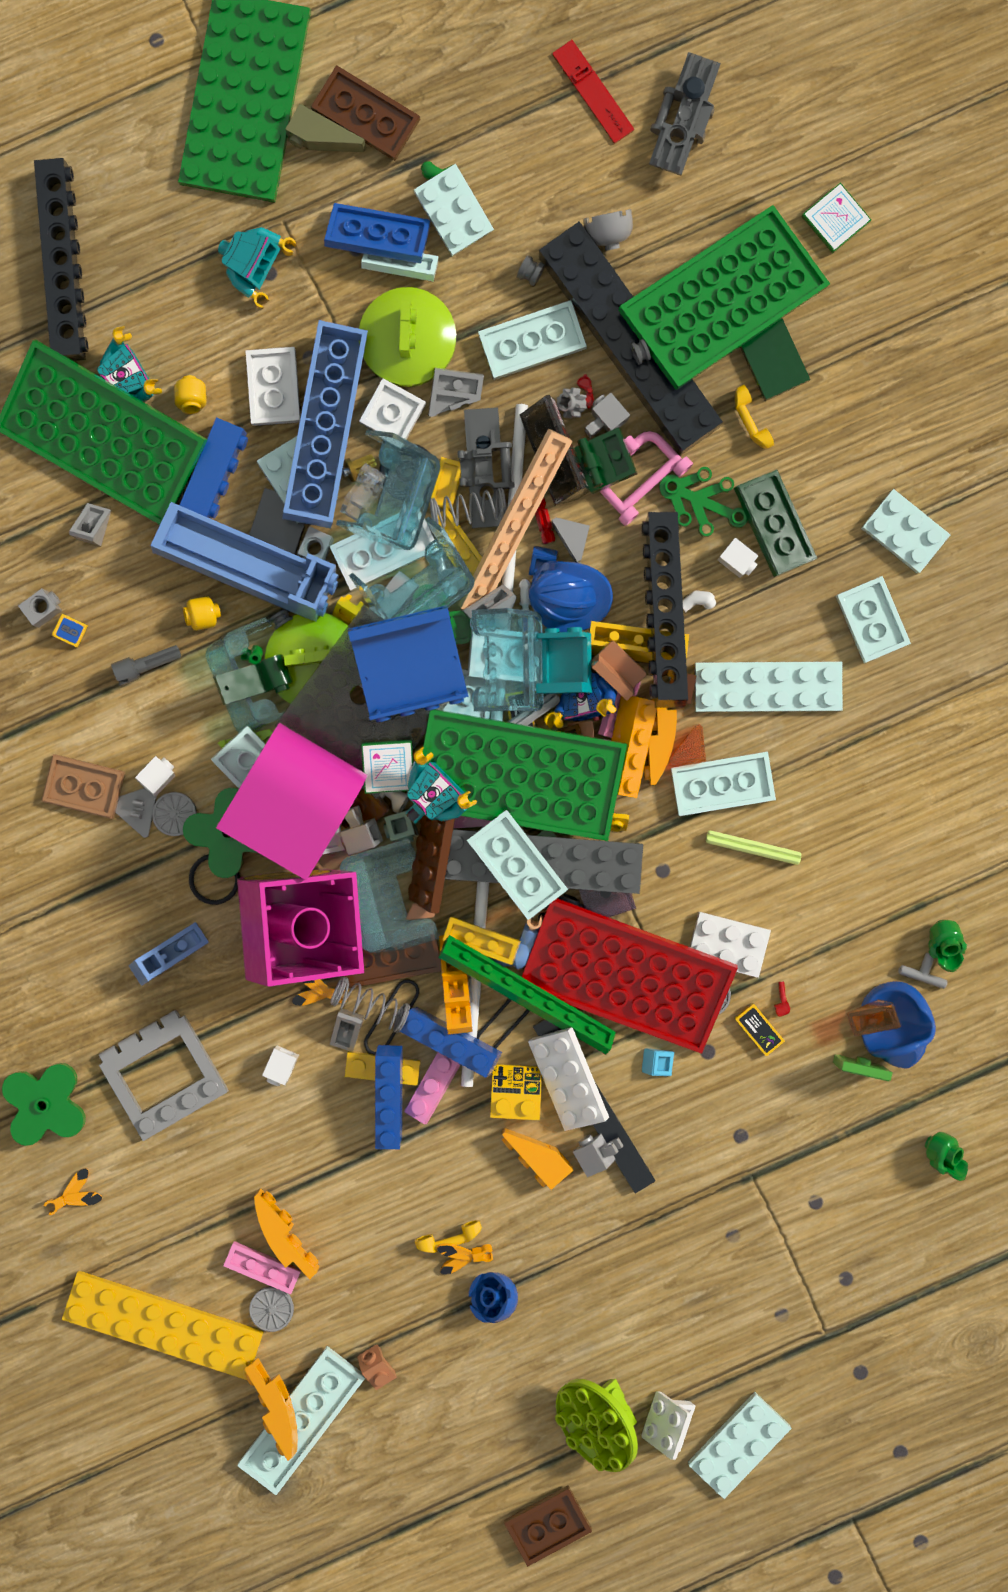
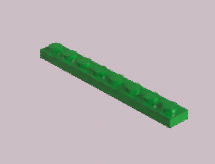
M451 935L446 938L438 958L562 1030L572 1027L579 1040L605 1055L611 1050L616 1034L615 1031Z

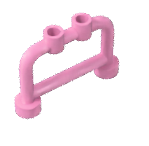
M643 432L635 439L631 435L628 436L625 442L630 455L632 456L645 442L651 441L656 444L669 460L623 502L609 487L600 491L620 513L621 516L618 520L624 526L630 524L639 515V512L633 505L673 470L678 477H681L693 465V462L687 456L682 459L664 438L655 432Z

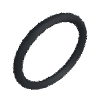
M209 854L204 855L190 869V889L196 898L206 904H223L236 894L238 890L237 879L240 878V873L238 872L235 875L234 887L226 897L219 900L207 899L197 891L194 884V874L197 867L205 860H208Z

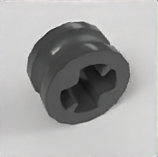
M640 339L638 344L634 342L630 344L634 358L639 365L645 359L647 361L651 360L650 352L643 339Z
M284 609L269 619L271 623H275V630L293 619L292 616H289L288 610Z

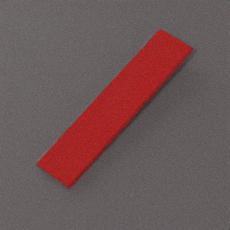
M570 40L552 53L614 144L635 130L573 40Z

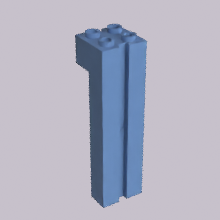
M173 502L170 503L150 545L154 554L315 622L319 616H324L328 607V595H333L338 585L336 565L309 553L306 559Z

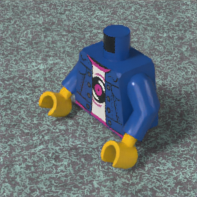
M592 673V693H563L554 712L547 714L544 721L552 729L553 725L557 728H562L564 724L562 719L579 722L599 716L605 717L607 714L617 712L615 701L618 692L598 673Z

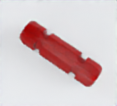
M543 497L535 512L539 532H542V543L550 544L555 542V535L551 531L552 524L548 509H545L546 502Z

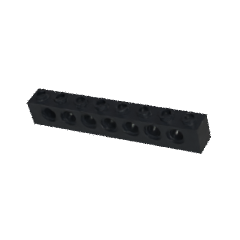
M64 158L34 160L50 348L72 361L86 360L85 352L89 351L87 337H84L83 332L87 322L85 313H82L81 303H84V292L79 286V279H82V268L77 263V255H80V245L78 239H75L78 221L76 215H73V206H76L75 193L71 191V182L74 181L73 169L66 163ZM55 184H61L59 190L51 191ZM63 208V212L60 215L53 216L56 209ZM65 232L62 240H55L58 233ZM63 256H67V261L63 265H58V260ZM68 280L69 286L66 289H60V284ZM64 306H72L69 313L62 314ZM68 329H74V333L70 338H64V333Z
M648 512L646 521H642L641 532L642 536H646V544H643V559H647V567H644V582H648L649 590L645 591V604L650 606V613L646 615V626L651 628V637H648L647 641L648 652H652V660L649 661V675L653 676L654 684L650 685V699H654L655 708L685 707L688 701L678 512ZM655 537H661V538H663L666 542H664V543L657 542V541L655 540ZM656 560H663L667 565L661 566L657 564ZM657 583H665L668 588L661 589ZM666 606L669 612H662L658 607ZM667 629L671 635L664 636L659 630ZM661 653H669L672 656V659H664L661 656ZM669 676L673 679L674 683H665L662 677Z

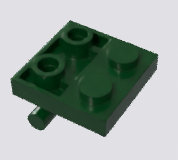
M619 427L589 441L586 438H582L577 441L578 446L574 447L592 494L638 474Z

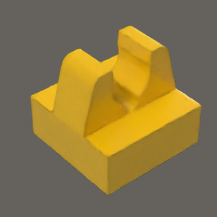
M348 594L344 598L341 596L336 603L332 615L352 628L358 622L364 603L360 601L356 606L350 602L352 595Z

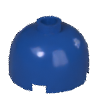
M487 1272L478 1275L471 1284L469 1297H472V1305H470V1309L478 1320L484 1323H498L508 1319L515 1311L518 1304V1292L515 1284L506 1275Z

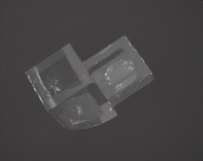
M365 463L359 471L355 485L345 496L340 512L361 524L379 499L384 489L383 483L386 475Z

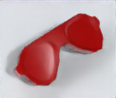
M584 374L583 377L578 379L577 386L586 391V407L590 410L594 402L592 383L587 374Z

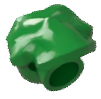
M939 920L930 928L928 952L933 959H938V965L947 972H954L964 961L962 954L966 952L967 944L964 942L959 924L952 920Z
M937 1132L933 1136H929L925 1142V1148L930 1165L942 1175L948 1174L956 1180H965L968 1172V1162L962 1159L964 1150L959 1147L958 1140L945 1132Z

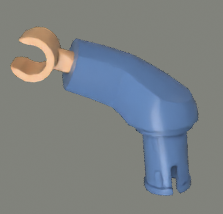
M541 915L540 920L537 922L527 919L519 939L521 942L513 965L491 959L502 966H514L517 969L524 968L538 935L543 916Z

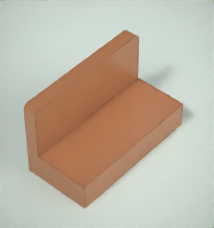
M613 640L591 660L592 668L626 700L634 695L633 688L647 675L646 671Z

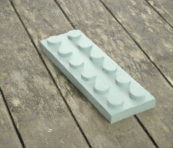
M842 662L695 663V675H697L695 682V712L843 711Z
M326 1346L289 1395L297 1423L298 1445L296 1454L287 1461L285 1456L280 1455L278 1452L276 1441L272 1434H268L264 1428L238 1462L237 1466L273 1494L277 1495L364 1381L365 1377L361 1371L330 1347Z

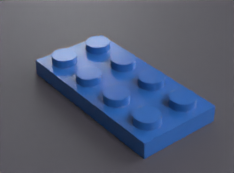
M334 203L324 239V247L421 264L430 229V220Z

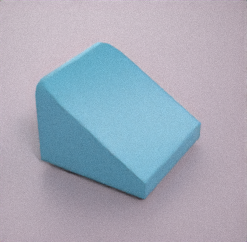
M645 1048L642 1072L652 1076H671L674 1052Z

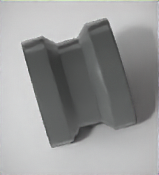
M527 255L518 271L517 278L520 280L526 279L530 285L535 286L544 271L545 264L542 262L537 263L533 261L531 256Z

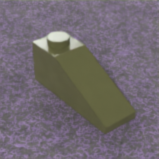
M299 104L285 129L289 142L298 148L303 146L308 150L364 152L366 150L363 138L302 104Z

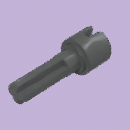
M175 645L136 660L127 657L112 663L111 667L121 687L139 680L138 677H140L141 673L179 659L181 653L178 646Z

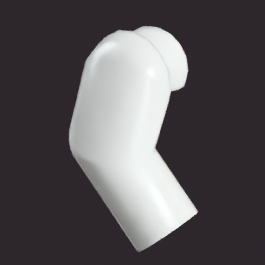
M693 591L683 599V611L686 613L696 604L703 605L706 609H712L716 605L715 596L711 592Z

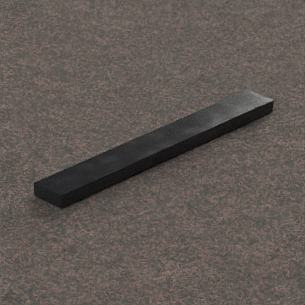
M545 1019L533 1025L538 1036L562 1030ZM596 1084L609 1118L605 1122L593 1124L598 1134H602L606 1143L619 1137L623 1147L618 1149L619 1152L614 1155L615 1162L636 1194L656 1180Z

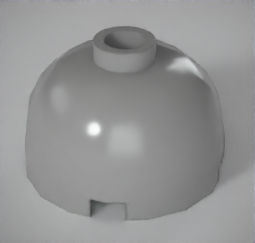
M631 209L625 210L626 215L624 216L622 211L594 216L592 217V222H589V217L583 218L584 228L597 246H605V251L620 248L619 243L627 240L633 229Z

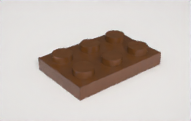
M569 1485L504 1520V1524L527 1567L592 1532V1527Z

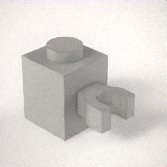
M612 393L606 397L601 395L592 404L594 407L591 414L596 420L585 427V433L591 439L602 428L606 432L618 427L620 428L629 420L630 414Z
M359 805L349 809L345 819L350 826L340 832L341 843L347 850L348 855L374 848L381 843L383 839L375 818L363 821Z
M602 1134L594 1137L587 1135L578 1141L580 1145L573 1153L586 1176L590 1177L608 1169L615 1160L614 1155L619 1152L618 1149L622 1148L623 1144L619 1137L606 1143Z

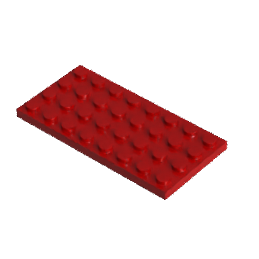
M555 899L548 905L521 977L573 1007L702 1054L735 977L738 965L563 900Z

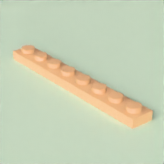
M547 430L458 604L461 609L468 608L497 588L572 443L570 438L553 430Z

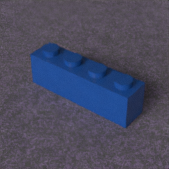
M216 417L180 506L210 519L216 518L220 509V505H218L220 497L225 496L229 488V482L227 481L230 473H235L239 460H237L240 450L244 451L248 442L247 433L243 428Z
M419 1007L409 1010L407 1020L400 1030L401 1033L485 1078L492 1074L502 1054L501 1051L467 1033L448 1034L447 1022Z
M378 1045L375 1055V1149L400 1150L402 1141L403 1046Z

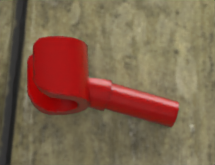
M784 981L778 982L781 1003L774 1005L778 1017L787 1015L790 1012Z

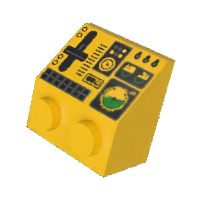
M496 1064L492 1075L490 1118L540 1120L541 1072L538 1066Z

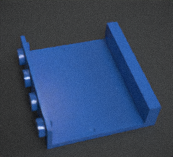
M447 605L348 628V635L352 643L370 720L375 719L376 722H383L391 719L390 715L400 713V716H408L414 714L415 709L425 708V710H433L439 708L441 703L458 704L464 702V698L469 697Z

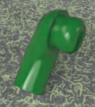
M426 161L422 164L421 171L424 178L430 180L449 167L441 169L432 162Z
M253 645L251 649L243 648L240 659L251 664H257L261 661L263 650L258 645Z

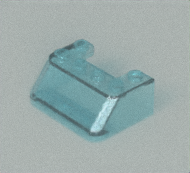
M511 608L472 610L470 627L477 636H484L483 654L485 656V668L483 671L485 686L477 687L472 694L471 700L474 712L540 711L543 707L544 694L536 693V683H542V640L536 639V634L542 633L541 615L536 611Z
M409 839L348 856L340 865V870L356 872L362 948L367 952L377 953L401 950L439 939L436 925L431 919L406 920L407 912L396 875L412 870L416 854L413 844Z

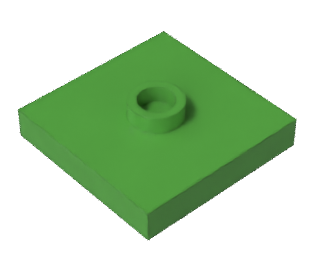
M834 1055V1065L844 1072L888 1082L891 1081L893 1072L883 1065L872 1063L871 1059L857 1056V1059Z

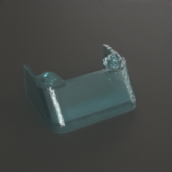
M366 430L365 435L382 444L379 451V461L383 467L389 469L375 515L363 513L359 516L356 523L337 520L336 525L363 538L398 549L411 550L416 545L430 503L429 499L432 496L439 475L440 462L433 454L395 433Z
M427 517L425 521L436 539L429 543L425 549V558L429 566L394 592L390 593L381 584H375L368 588L353 572L349 575L367 604L381 621L445 605L449 608L468 594L474 586V577L447 532L430 517Z
M264 617L227 633L211 644L206 650V659L213 676L237 670L238 666L234 658L247 651L249 647L247 636L273 626L270 620ZM251 697L226 704L233 725L238 732L247 725L256 733L308 711L301 704L279 713L272 701L262 699L253 703Z

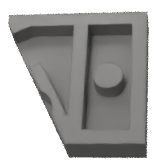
M434 368L428 415L433 417L447 410H454L462 405L480 401L484 375Z

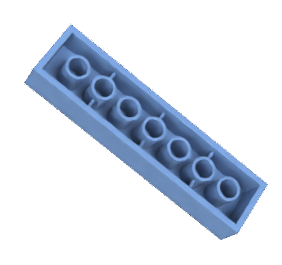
M321 320L318 322L282 519L331 529L367 330Z

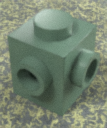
M407 811L384 817L386 822L384 830L387 838H390L393 842L399 841L400 845L413 842V837L419 835L416 824L405 814Z

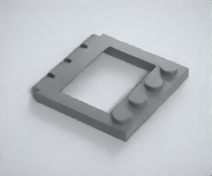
M177 1010L160 1018L164 1028H161L158 1021H155L139 1030L143 1040H140L139 1036L134 1033L118 1042L121 1053L113 1045L99 1054L103 1062L99 1065L143 1141L229 1091L185 1015L180 1017ZM180 1035L203 1073L204 1078L143 1113L119 1070Z

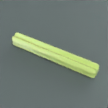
M708 831L706 835V843L795 865H799L801 861V853L715 831Z

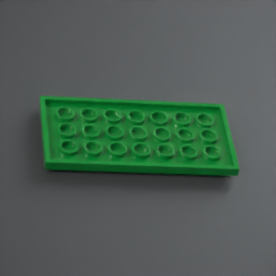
M212 0L178 179L179 185L273 203L276 202L288 138L285 129L292 117L311 10L309 7L272 0Z
M772 205L622 304L618 311L639 340L643 339L650 355L675 390H677L825 290L830 283L778 210Z
M37 340L32 341L0 413V432L159 525L170 503L177 504L208 440Z
M438 709L430 710L423 754L427 756L432 752L433 758L427 764L435 762L465 793L471 792L468 794L470 802L477 801L475 805L469 807L461 816L493 821L507 810L519 826L608 841L627 748L626 743Z

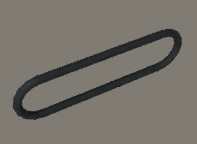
M410 979L400 981L385 1006L394 998L402 984L411 983L416 989V994L409 1004L411 1009L420 993L418 984ZM379 1016L377 1017L376 1021L372 1025L364 1040V1047L366 1051L372 1055H376V1052L371 1051L369 1049L367 1042L372 1032L377 1026L376 1023ZM392 1032L391 1036L389 1037L385 1045H389L391 1043L396 1032Z
M508 999L478 1032L477 1039L512 1001L511 999ZM526 1009V1011L517 1019V1021L493 1046L494 1048H497L505 1040V1038L522 1021V1019L530 1012V1010Z

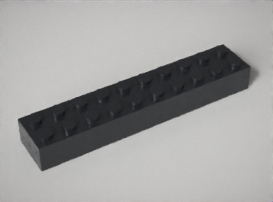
M580 221L539 250V260L545 264L546 270L568 301L571 300L578 315L679 456L718 430L723 421L693 379L675 390L652 356L651 360L647 361L645 359L640 365L636 362L630 344L633 342L638 344L639 338L618 311L622 304L633 298V295Z

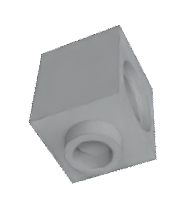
M309 526L297 554L306 559L310 545L319 543L321 544V551L313 556L326 560L334 539L332 536Z
M42 588L18 605L32 626L38 628L62 611L58 605L61 601L53 591L48 592ZM41 601H46L47 609L43 613H39L38 604Z

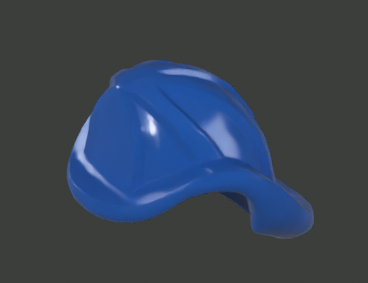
M548 561L542 564L533 576L529 589V600L537 618L546 628H559L560 632H567L569 627H582V630L589 629L591 621L601 622L607 616L613 602V591L608 579L591 566L575 562Z
M893 981L873 988L862 1002L859 1025L867 1051L873 1057L882 1058L890 1065L908 1069L919 1062L925 1053L927 1045L934 1039L936 1032L932 1011L921 993L907 983Z

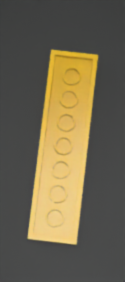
M78 1271L62 1317L64 1321L245 1380L247 1379L244 1368L255 1360L264 1333L262 1330L82 1271Z

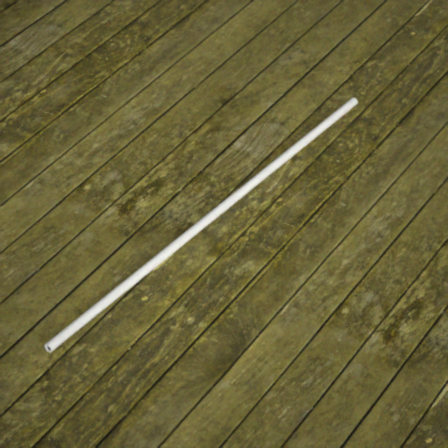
M516 404L511 459V475L515 488H509L508 506L522 481L528 405ZM516 551L502 576L501 585L504 584L511 592H513ZM511 613L505 629L498 628V630L510 631ZM494 680L490 719L503 721L506 684L504 680ZM477 882L474 924L486 928L489 882ZM470 976L469 995L473 1032H467V1034L477 1038L481 982ZM462 1065L461 1086L473 1087L474 1071Z

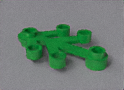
M701 467L697 473L681 479L676 475L664 477L660 482L659 490L664 498L671 500L675 512H678V525L680 527H687L692 521L690 513L684 509L681 498L690 501L699 524L698 531L702 537H709L714 532V526L711 522H708L703 508L727 518L729 525L733 528H742L747 523L748 519L743 508L731 509L708 498L721 492L729 493L734 488L732 478L724 477L717 484L693 492L686 487L699 481L706 483L711 479L712 471L708 467ZM701 471H706L709 476L707 479H703L700 477ZM722 482H730L731 487L729 489L723 488ZM669 483H674L676 485V490L670 491L667 485ZM736 513L742 514L743 520L736 521L734 515ZM682 515L688 517V522L685 524L680 522V516ZM702 526H709L711 529L710 533L705 534L702 531Z

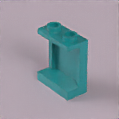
M569 627L567 632H560L559 628H547L545 633H537L536 639L542 640V683H536V693H592L591 633L582 632V627Z

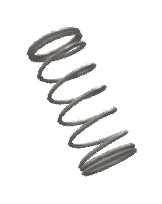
M498 488L496 491L495 508L487 490L484 491L482 511L476 494L472 492L469 500V514L462 495L458 494L456 517L449 497L445 496L443 501V520L436 500L430 498L433 528L435 530L439 528L438 515L442 527L445 528L446 498L457 527L459 525V497L462 500L470 525L472 523V495L475 497L483 523L485 522L486 493L489 497L495 520H498V502L501 518H503L507 510L503 488Z
M341 977L332 995L331 1006L335 1007L338 1004L345 990L340 1006L341 1010L353 989L359 985L358 997L352 1015L355 1014L365 994L371 990L370 1003L364 1019H367L373 1005L383 995L382 1009L376 1024H379L387 1007L395 1000L394 1015L388 1029L391 1030L394 1023V1032H400L409 1014V1004H403L397 1011L398 1002L396 998H393L385 1006L386 999L384 993L379 994L372 1003V988L367 989L360 997L361 984L356 983L348 992L349 980L347 977Z

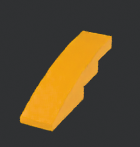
M444 935L439 936L440 951L445 942L443 941ZM441 959L448 1034L473 1032L468 974Z

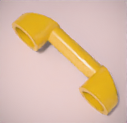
M743 384L735 390V409L752 441L761 448L769 449L774 446V440L767 428L758 431L745 406L752 402V398L747 387Z
M473 1220L461 1226L463 1234L435 1242L433 1234L421 1236L414 1240L416 1248L423 1252L436 1253L438 1252L437 1246L439 1244L460 1245L468 1243L481 1231L480 1220Z

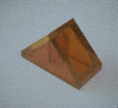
M700 724L694 726L669 758L668 765L706 761L703 727Z
M880 999L847 1013L854 1037L901 1027L893 1003Z

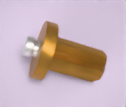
M372 454L355 461H351L350 458L344 459L345 468L342 469L345 477L349 476L351 481L355 482L358 480L359 474L377 467L376 460Z

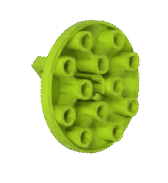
M401 287L389 290L378 296L364 312L359 329L368 331L363 354L364 361L379 378L385 379L397 386H418L433 380L434 368L446 369L456 347V328L450 311L435 295L418 288Z
M327 613L323 617L319 616L316 622L298 614L294 615L291 621L274 631L266 647L265 659L280 654L283 655L285 666H287L293 683L289 684V690L278 694L290 704L304 709L319 710L332 707L352 693L360 678L352 643L348 635V628L350 627L339 618Z
M573 1379L562 1386L556 1397L557 1415L555 1420L566 1436L567 1445L571 1449L576 1450L598 1471L620 1472L626 1469L635 1460L637 1455L638 1443L633 1427L637 1421L630 1406L627 1405L617 1380L609 1379L604 1385L599 1386L586 1379Z

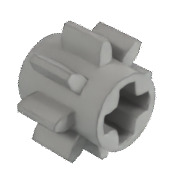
M579 388L563 389V393L557 397L558 410L564 412V418H580L581 413L587 409V396L581 395Z

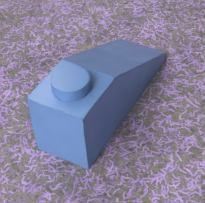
M195 922L137 958L128 966L140 985L143 986L209 942Z

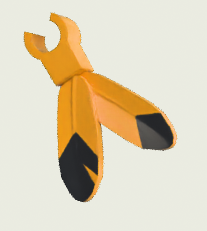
M321 979L304 981L303 983L312 990L297 994L293 998L292 1003L303 1006L320 1001L326 997L331 999L335 988H328Z
M87 1168L78 1171L74 1175L63 1195L55 1199H49L44 1203L43 1206H47L48 1203L55 1205V1210L50 1211L48 1215L55 1214L66 1204L94 1205L102 1200V1196L99 1193L90 1191L79 1192L88 1179L89 1170Z
M449 1243L437 1246V1250L442 1255L452 1258L442 1265L440 1273L443 1275L456 1272L472 1260L473 1262H491L493 1260L492 1246L490 1244L472 1248V1251Z

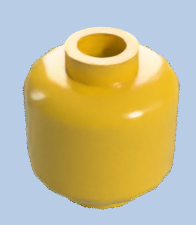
M192 375L184 376L174 384V398L177 408L185 414L199 413L206 406V386L204 382Z
M210 597L190 599L187 601L186 607H183L186 625L191 626L193 630L213 628L216 626L217 618L221 617L218 603L213 604Z

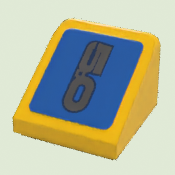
M62 614L52 636L78 648L88 625Z

